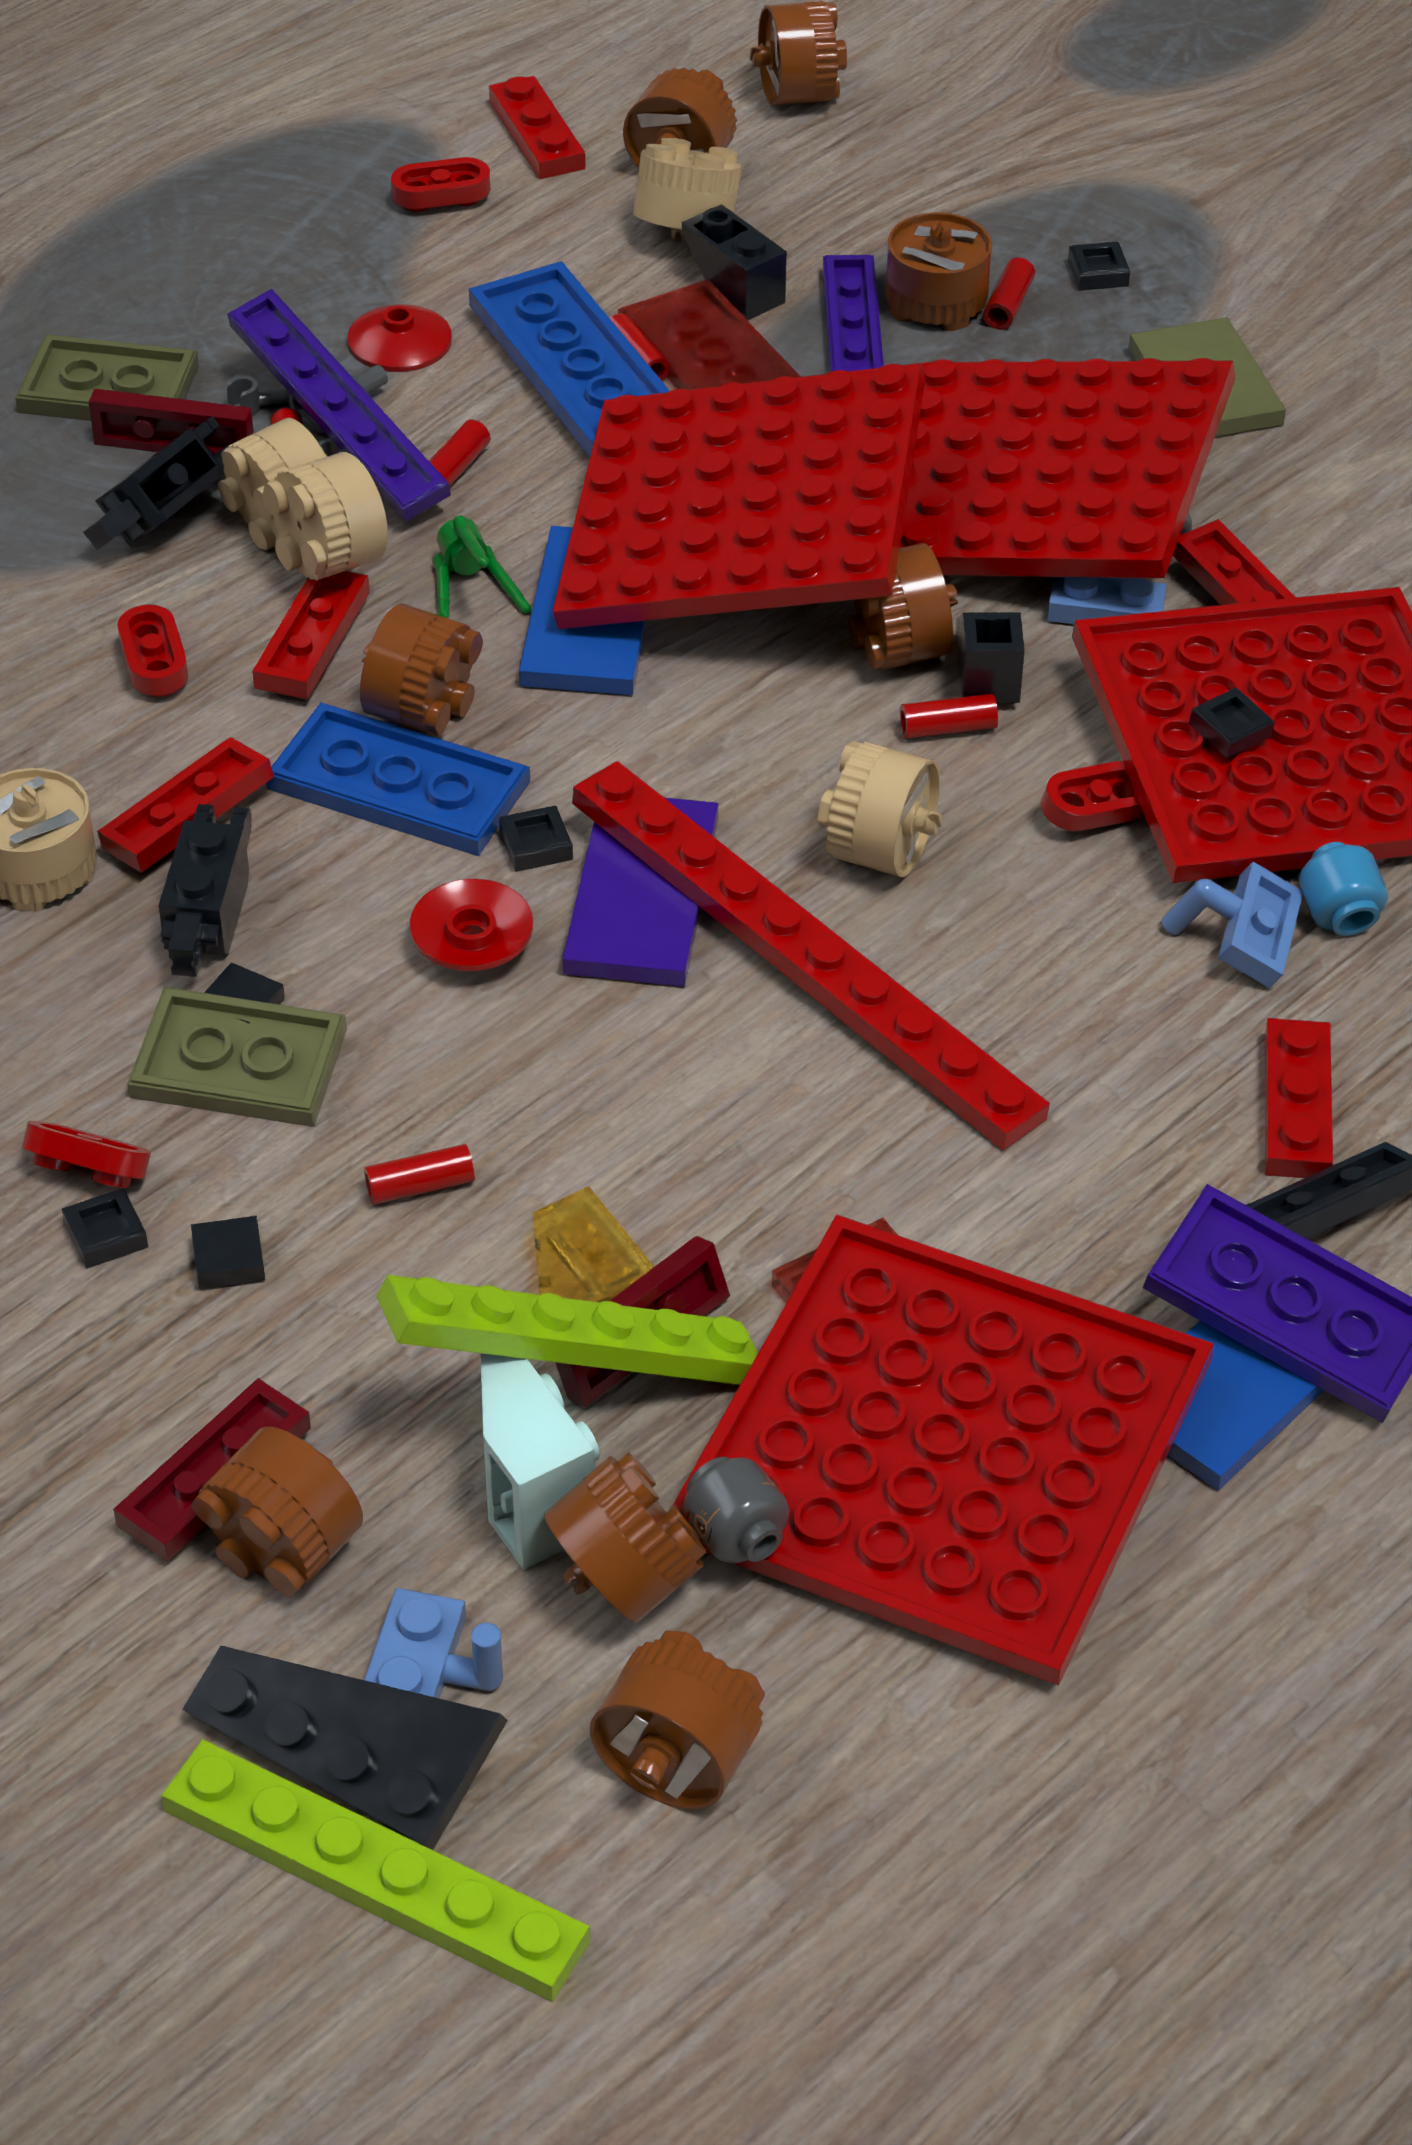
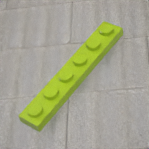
M387 1275L376 1295L397 1343L738 1385H741L758 1354L742 1322L725 1316L713 1318L678 1313L671 1309L652 1310L622 1306L612 1301H602L599 1303L562 1298L552 1293L531 1294L502 1290L491 1285L478 1287L441 1282L431 1277H421L418 1279Z
M203 1739L161 1795L164 1812L551 2002L554 2001L591 1942L589 1925Z

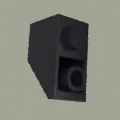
M722 204L682 222V233L714 299L745 322L785 303L786 250Z
M963 612L956 619L962 697L993 694L996 703H1020L1025 652L1021 612Z

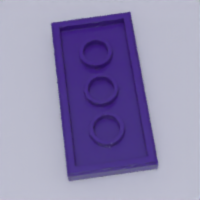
M664 797L715 837L718 822V803ZM595 822L593 823L564 950L563 974L685 987L701 907Z
M1208 1184L1148 1273L1142 1287L1381 1423L1386 1419L1412 1374L1411 1296Z

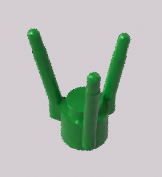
M459 515L441 526L437 533V543L441 552L432 560L437 572L439 616L449 618V573L454 571L461 575H471L485 567L489 569L523 614L531 612L530 604L497 561L492 548L485 545L478 526L472 520Z

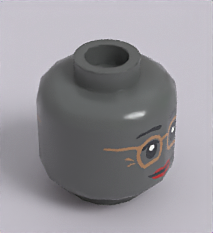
M718 1457L705 1463L692 1475L687 1484L683 1514L697 1532L702 1543L716 1559L730 1564L741 1563L747 1560L757 1562L770 1556L779 1547L783 1539L782 1532L788 1522L790 1508L784 1494L758 1463L746 1457Z

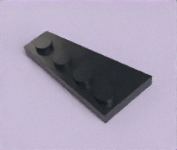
M226 1646L219 1647L182 1709L191 1717L404 1837L431 1850H434L508 1721L501 1713Z

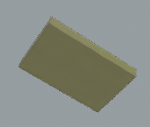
M1228 317L1130 334L1128 349L1135 361L1146 358H1154L1160 361H1191L1197 358H1208L1213 361H1233L1236 379L1215 437L1284 425L1286 414L1284 405Z
M46 334L15 397L17 412L91 421L88 401L95 388L185 399L199 368L198 351Z
M163 987L127 1083L130 1098L314 1127L347 1031L346 1016L343 1014Z

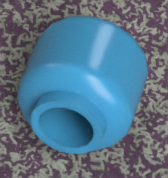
M1342 842L1325 844L1313 853L1312 858L1305 864L1299 876V884L1315 924L1324 930L1334 931L1338 935H1356L1371 928L1379 920L1380 913L1384 910L1388 900V892L1374 856L1362 846L1345 845Z

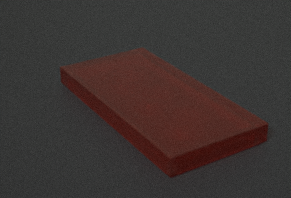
M708 279L618 309V314L628 315L668 361L669 373L667 378L677 389L693 390L718 387L731 382L744 384L770 381L783 376L801 377Z

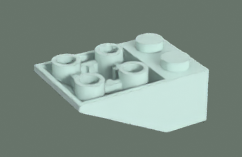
M480 1353L488 1521L522 1570H525L564 1551V1548L549 1528L544 1518V1512L595 1469V1461L599 1460L600 1452L589 1427L582 1421L574 1423L565 1411L561 1393L550 1375L547 1373L539 1375L529 1362V1359Z

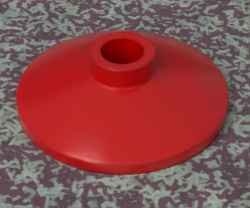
M397 304L379 307L361 315L350 326L347 339L351 354L362 364L368 367L380 365L387 372H408L428 367L439 361L451 346L452 333L448 322L438 313L416 305Z
M461 879L442 884L426 893L417 902L410 917V935L417 950L437 965L460 971L486 970L512 960L527 946L533 932V916L526 900L514 889L502 883L486 879Z

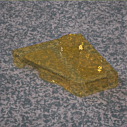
M589 1186L532 1212L539 1295L552 1293L569 1299L599 1303L610 1301L654 1267Z

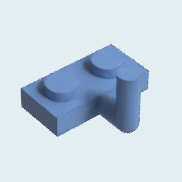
M1054 577L1049 602L1048 621L1074 624L1075 620L1163 611L1167 584L1150 582L1143 578Z
M1252 862L1240 874L1235 894L1209 879L1198 880L1162 917V925L1169 933L1179 935L1206 907L1212 909L1228 919L1218 958L1239 972L1270 988L1284 974L1303 892L1257 863Z
M396 1588L364 1680L439 1699L445 1683L485 1691L495 1690L503 1681L500 1629L492 1623L477 1625L471 1633L473 1658L454 1655L466 1620L465 1601Z

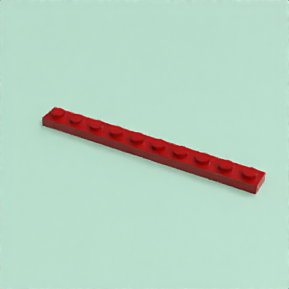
M619 761L612 763L573 786L572 804L1002 1151L1047 1120L1050 1103Z

